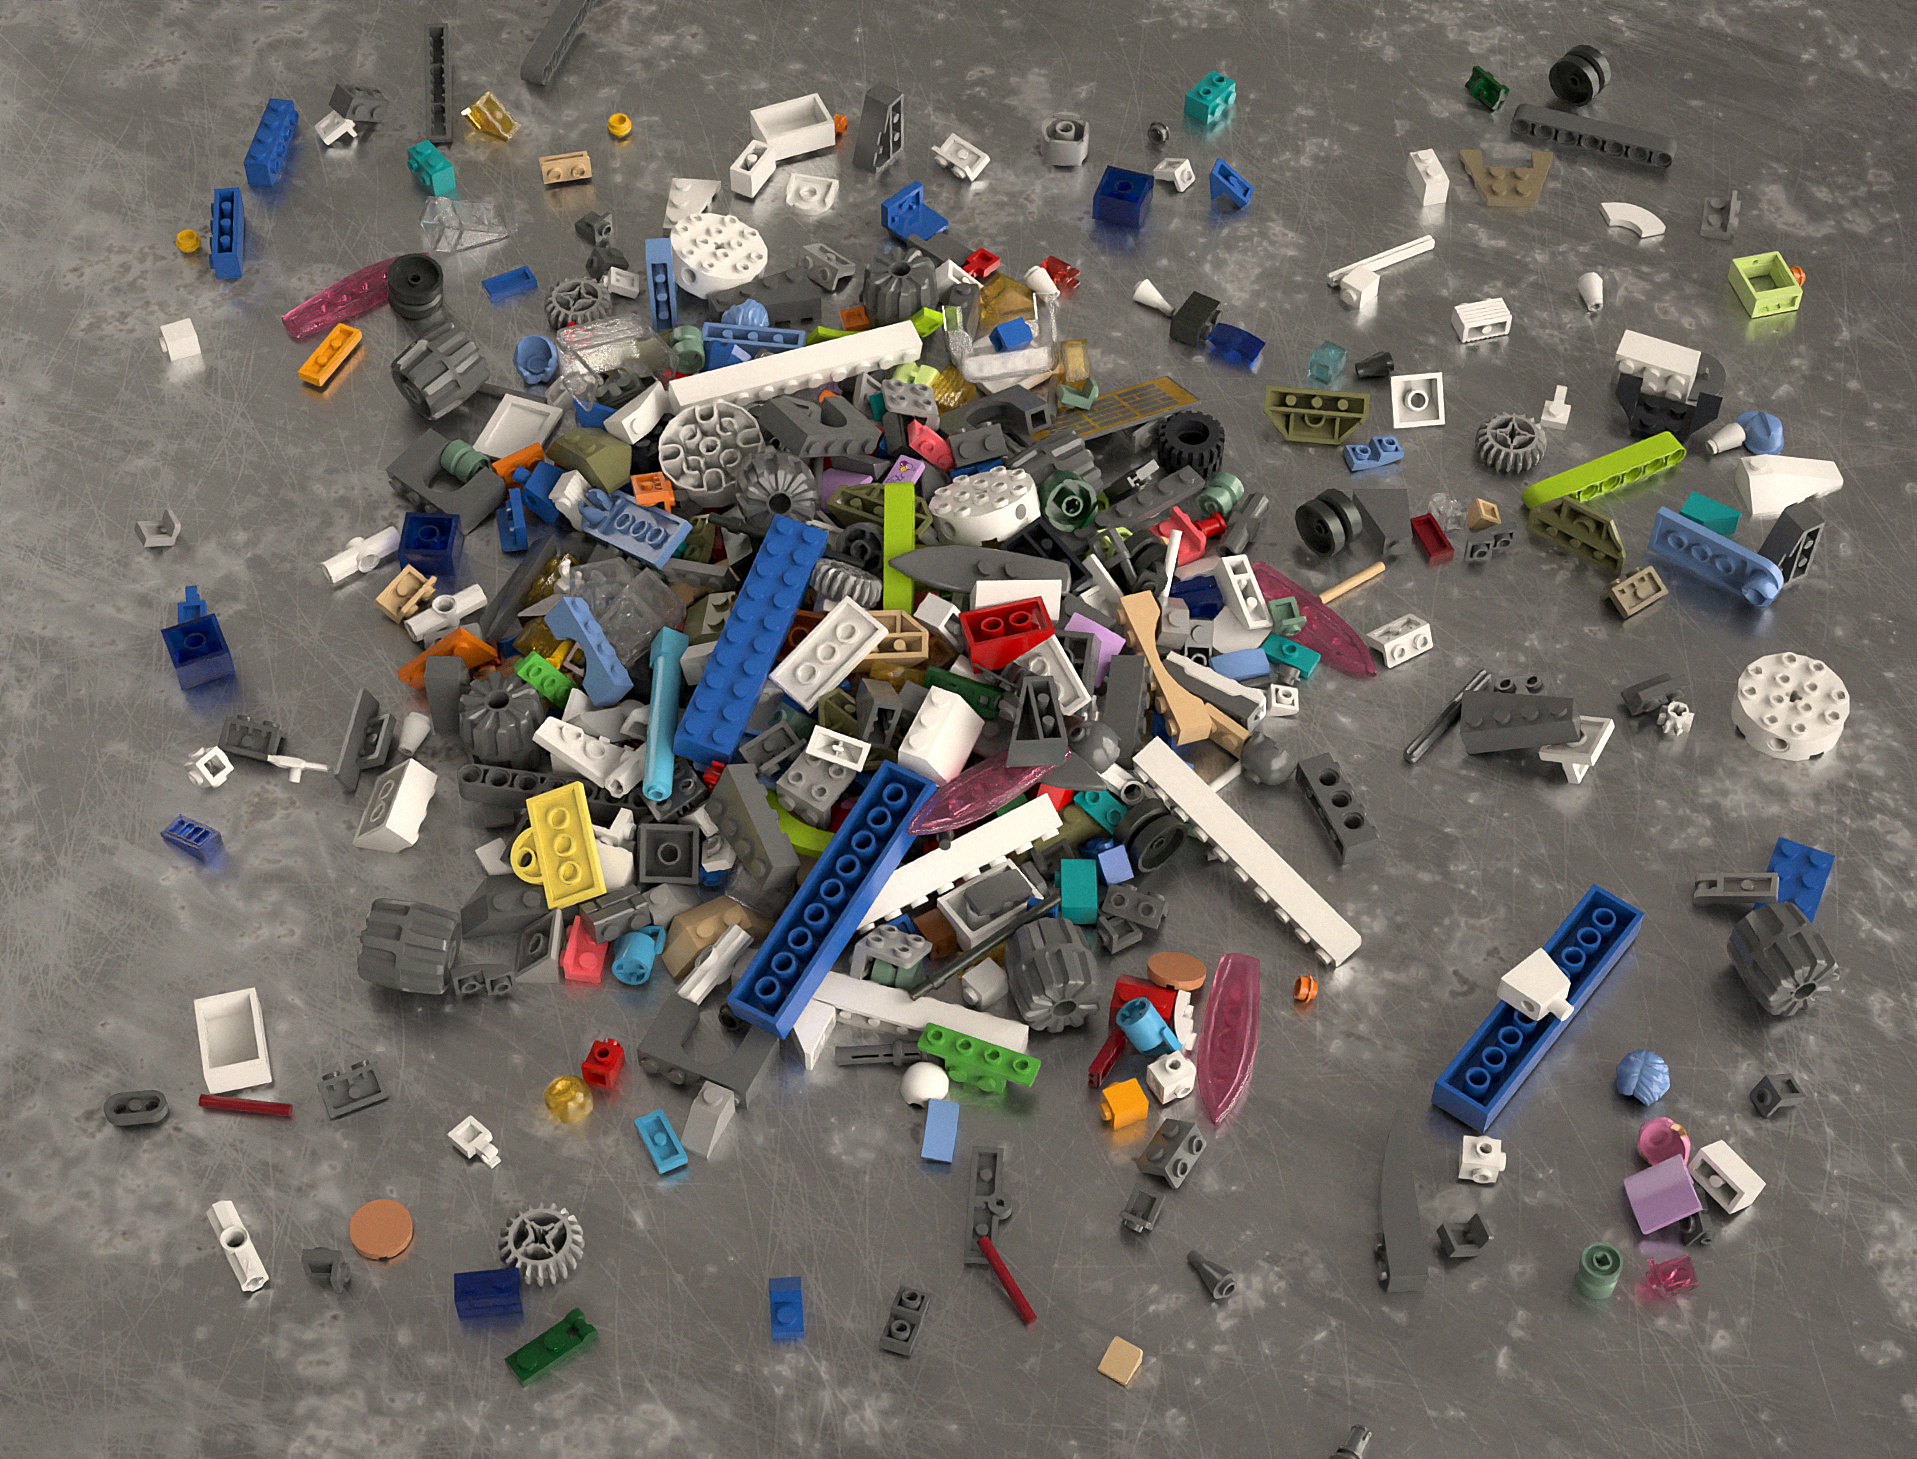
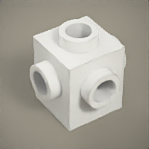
M217 746L196 749L188 756L190 761L183 766L188 772V779L200 788L218 787L227 779L226 775L234 769L226 754Z
M1177 1050L1170 1055L1164 1054L1160 1056L1154 1063L1148 1065L1146 1083L1160 1102L1165 1104L1176 1097L1182 1098L1191 1092L1194 1087L1196 1069L1191 1060L1185 1059L1180 1051Z
M1464 1135L1459 1151L1458 1178L1470 1179L1478 1183H1496L1498 1172H1504L1506 1164V1153L1501 1152V1140L1492 1139L1488 1136L1474 1137Z

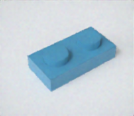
M662 1108L634 1120V1127L659 1175L688 1162L687 1155Z

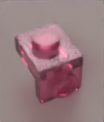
M1689 1254L1659 1264L1654 1258L1647 1260L1650 1271L1646 1272L1649 1285L1652 1290L1657 1289L1664 1299L1701 1287Z

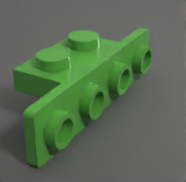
M532 651L524 660L520 657L513 664L515 667L514 671L526 683L534 686L542 700L547 697L562 710L566 708L572 688L579 689L589 697L583 689L536 651Z
M931 1022L927 1023L917 1044L919 1050L945 1059V1073L947 1076L958 1082L965 1081L974 1084L987 1092L994 1091L1002 1094L1006 1080L1031 1087L1041 1066L1039 1059Z

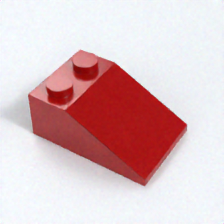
M1042 596L958 613L962 642L974 674L983 672L981 669L973 666L974 663L989 671L1001 669L1055 634V629Z

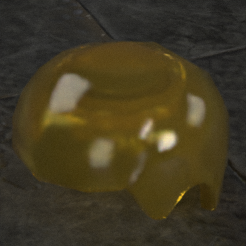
M562 1075L550 1082L544 1092L545 1106L549 1113L556 1115L563 1123L580 1121L590 1113L594 1106L593 1095L588 1084L582 1078L575 1075Z

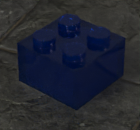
M1107 165L1093 196L1092 219L1139 230L1153 199L1154 176Z
M406 512L397 552L401 572L410 564L422 575L456 576L463 540L460 514Z
M215 613L161 630L164 644L181 690L236 673L229 648Z

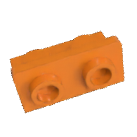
M536 442L492 463V470L504 479L508 492L509 489L520 488L521 494L524 486L511 479L514 472L520 465L533 473L539 462H545L542 446ZM510 493L506 497L507 500H510Z
M663 472L630 476L637 505L650 507L657 505L658 502H662L664 511L671 513L670 506H675L673 489L671 490L670 480H665Z

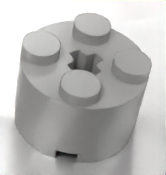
M1057 112L1053 114L1052 118L1048 120L1045 118L1041 125L1040 145L1044 162L1048 165L1080 166L1088 154V122L1082 121L1080 115L1072 112Z

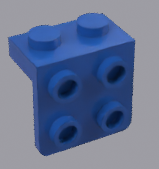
M917 180L881 203V226L905 243H907V237L913 233L927 241L933 235L944 231L949 226L947 219L923 203V184Z

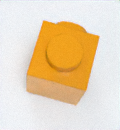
M1136 1078L1122 1083H1112L1103 1089L1101 1103L1098 1104V1108L1103 1120H1108L1112 1129L1116 1130L1146 1119L1148 1100Z

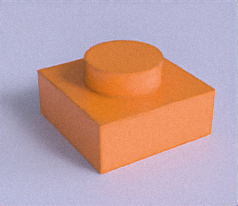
M863 306L839 310V319L844 331L870 330L869 320L865 316Z

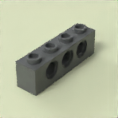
M1329 752L1298 761L1295 780L1343 865L1374 856L1377 842H1379L1378 831L1375 826L1370 825L1364 806L1358 804L1355 799L1351 784L1346 783L1339 763L1334 762Z

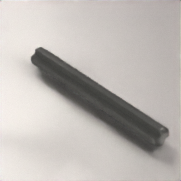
M1480 670L1404 749V759L1410 763L1416 762L1461 714L1463 690L1483 691L1491 683L1492 675L1485 670Z

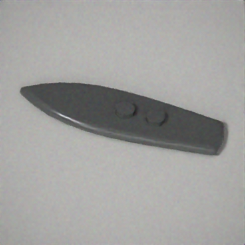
M961 545L932 546L903 553L890 559L888 562L889 566L919 583L961 594L970 595L976 581L1061 580V597H1066L1071 587V573L1067 563L990 548Z
M979 715L985 724L972 749L974 753L985 759L990 758L995 764L1011 772L1048 786L1077 791H1105L1107 789L1106 783L1083 758L1068 747L1063 765L1005 767L1015 722L1000 716L997 719H990Z

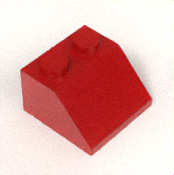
M1121 974L1114 988L1108 1026L1115 1027L1117 1025L1116 1016L1118 1011L1127 1002L1135 998L1145 997L1166 1022L1168 1028H1170L1178 991L1174 990L1172 985L1167 984L1166 988H1163L1149 979Z

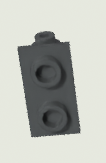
M1694 1181L1692 1185L1703 1209L1679 1220L1685 1246H1689L1696 1239H1700L1703 1244L1713 1242V1237L1715 1236L1710 1215L1701 1214V1212L1706 1213L1709 1210L1705 1190L1699 1183Z

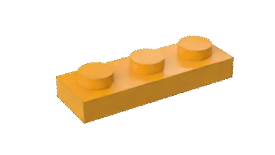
M338 323L297 371L299 379L321 387L362 339L361 330Z

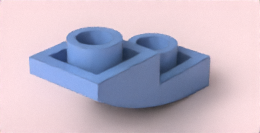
M1376 436L1371 438L1369 444L1345 445L1342 452L1351 471L1379 467L1397 461L1404 456V452L1395 436Z
M1263 648L1235 651L1218 655L1208 660L1209 666L1214 672L1226 678L1234 679L1237 682L1242 681L1244 678H1256L1272 673Z
M929 1098L920 1158L945 1163L952 1162L959 1103Z

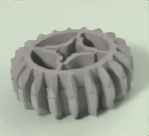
M577 276L572 280L566 278L563 283L557 281L556 287H550V291L546 293L544 301L546 318L553 328L559 329L560 333L571 321L590 333L592 329L599 330L600 325H606V321L610 318L612 311V299L608 289H605L603 283H597L596 279L589 281L586 276L583 279H578Z
M1505 411L1501 415L1494 413L1491 418L1486 417L1485 421L1478 427L1475 438L1476 453L1480 454L1482 461H1487L1488 467L1496 466L1497 471L1505 469L1508 474L1510 470H1514L1518 474L1523 469L1528 472L1529 468L1536 467L1544 456L1547 445L1545 431L1541 429V424H1535L1534 418H1525V413L1521 416L1516 415L1515 411L1512 414H1507Z
M820 558L817 560L810 576L809 584L816 591L840 602L847 595L865 609L877 606L883 594V583L875 575L834 559Z
M540 1202L538 1209H533L528 1204L527 1212L522 1213L516 1210V1219L507 1218V1228H501V1239L498 1240L500 1261L504 1263L505 1270L508 1273L513 1272V1276L517 1281L524 1277L525 1283L528 1286L534 1279L537 1280L538 1285L541 1287L546 1279H550V1282L555 1284L556 1276L558 1275L566 1279L568 1275L567 1269H576V1260H581L583 1256L582 1249L585 1246L584 1238L582 1237L583 1230L578 1225L577 1218L574 1215L569 1216L566 1208L558 1211L554 1203L548 1209ZM527 1234L528 1238L522 1243V1247L516 1250L519 1241ZM566 1238L563 1248L556 1254L555 1249L561 1245L560 1241Z

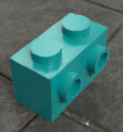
M1212 70L1185 95L1184 113L1208 124L1214 118H1217L1222 110L1234 102L1236 98V81Z
M428 139L407 149V166L409 170L434 197L456 188L453 165Z
M1061 859L1060 871H1055L1054 886L1055 888H1060L1059 896L1062 900V903L1058 905V912H1061V917L1070 919L1073 924H1096V859Z

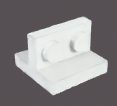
M1579 715L1581 719L1580 742L1542 746L1539 750L1541 760L1561 762L1568 782L1579 784L1588 767L1594 766L1615 727L1612 719Z

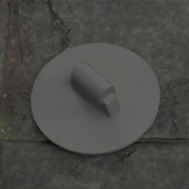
M1701 352L1695 381L1687 398L1688 400L1697 401L1700 392L1716 396L1723 389L1726 382V373L1722 364L1713 356Z

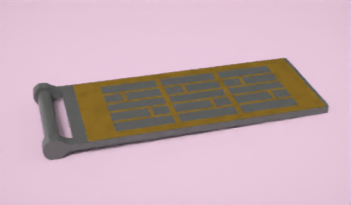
M1163 376L1098 396L1097 400L1094 403L1092 402L1089 410L1077 406L1075 409L1066 406L1058 408L1056 420L1051 423L1052 426L1028 435L1014 425L1005 424L1000 426L1006 447L1015 456L1032 443L1063 429H1072L1086 441L1200 406L1201 400L1169 376ZM1009 432L1026 447H1020L1005 433Z

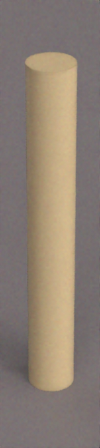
M1382 561L1376 562L1317 595V603L1321 606L1381 573L1385 570V565Z

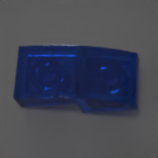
M1217 323L1207 337V340L1226 354L1233 348L1250 362L1254 361L1266 344L1253 334L1224 323Z

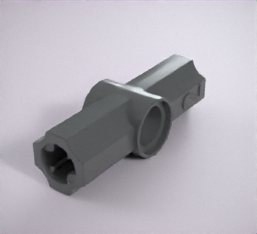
M1257 491L1254 494H1249L1240 510L1232 513L1226 532L1216 546V552L1221 558L1240 555L1247 542H1253L1258 533L1260 522L1270 508V501L1266 498L1265 494Z

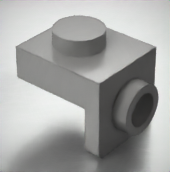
M165 509L162 520L136 521L134 530L144 547L174 546L176 537L180 533L181 525L173 511Z

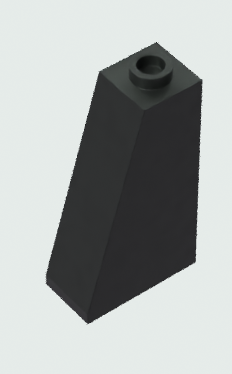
M738 506L722 514V516L729 518L732 516L744 520V523H747ZM721 527L729 566L744 584L763 540L743 533L739 535L728 532L727 528Z

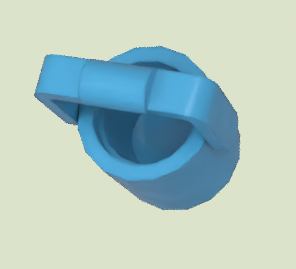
M646 925L639 930L631 931L616 938L613 947L615 958L612 964V972L616 978L631 985L642 984L648 980L656 955H661L665 944L666 933L663 926ZM651 937H657L656 943Z
M1135 998L1127 1002L1118 1011L1116 1023L1142 1055L1160 1057L1164 1054L1170 1055L1177 1050L1180 1051L1181 1043L1147 998ZM1163 1040H1164V1041L1166 1042V1044H1167V1045H1158V1044H1160Z

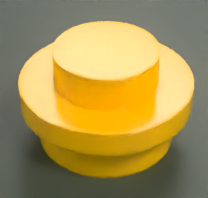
M613 114L609 118L607 129L612 134L624 135L630 131L631 122L625 114Z
M186 229L177 234L175 243L180 251L192 252L199 248L201 239L194 230Z

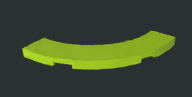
M923 307L904 321L911 320L919 337L924 338L946 322V315ZM817 326L806 338V346L865 331H841Z
M766 788L768 795L765 798L770 809H776L780 818L779 828L781 833H787L795 852L819 859L835 836V833L813 828L795 819L779 804L775 790Z

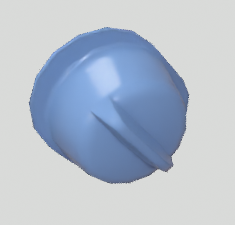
M1748 411L1738 416L1736 423L1742 427L1746 436L1743 442L1753 454L1777 455L1782 451L1784 446L1783 428L1777 417L1765 411Z

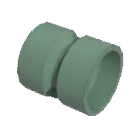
M690 325L675 328L669 337L673 368L681 374L699 372L705 365L702 332Z
M459 439L451 442L445 448L440 461L443 469L457 476L465 484L482 468H491V461L487 456L475 451L472 446Z
M1225 471L1219 472L1197 496L1196 506L1206 518H1209L1210 514L1218 512L1224 519L1232 507L1243 497L1244 487L1241 481L1233 474Z
M876 958L871 980L883 986L901 988L908 992L919 983L923 961L921 959L911 968L905 969Z
M1594 1242L1584 1249L1574 1278L1576 1288L1582 1295L1593 1300H1603L1611 1296L1623 1267V1258L1618 1249L1604 1242Z

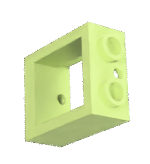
M1779 251L1732 259L1727 278L1751 318L1798 309L1803 290ZM1770 274L1778 289L1756 293L1748 278Z

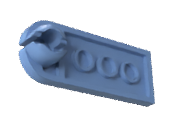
M591 489L585 492V497L595 506L594 508L588 506L584 501L578 502L579 513L583 516L581 521L582 528L591 538L608 546L611 544L625 554L659 570L668 562L670 556L693 528L687 520L658 507L637 505L635 497L620 490H615L611 494H607L600 489Z
M1664 506L1658 510L1648 549L1743 596L1748 603L1756 607L1770 605L1781 592V587L1784 583L1783 575L1772 561Z

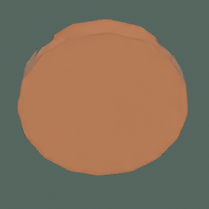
M1160 952L1148 959L1147 976L1160 987L1166 988L1168 984L1174 986V990L1191 991L1203 985L1206 977V967L1197 958L1184 953Z
M377 1199L367 1202L355 1212L350 1220L349 1234L353 1247L360 1255L369 1259H379V1257L385 1256L390 1258L399 1254L409 1244L413 1234V1223L409 1211L401 1203L392 1199Z

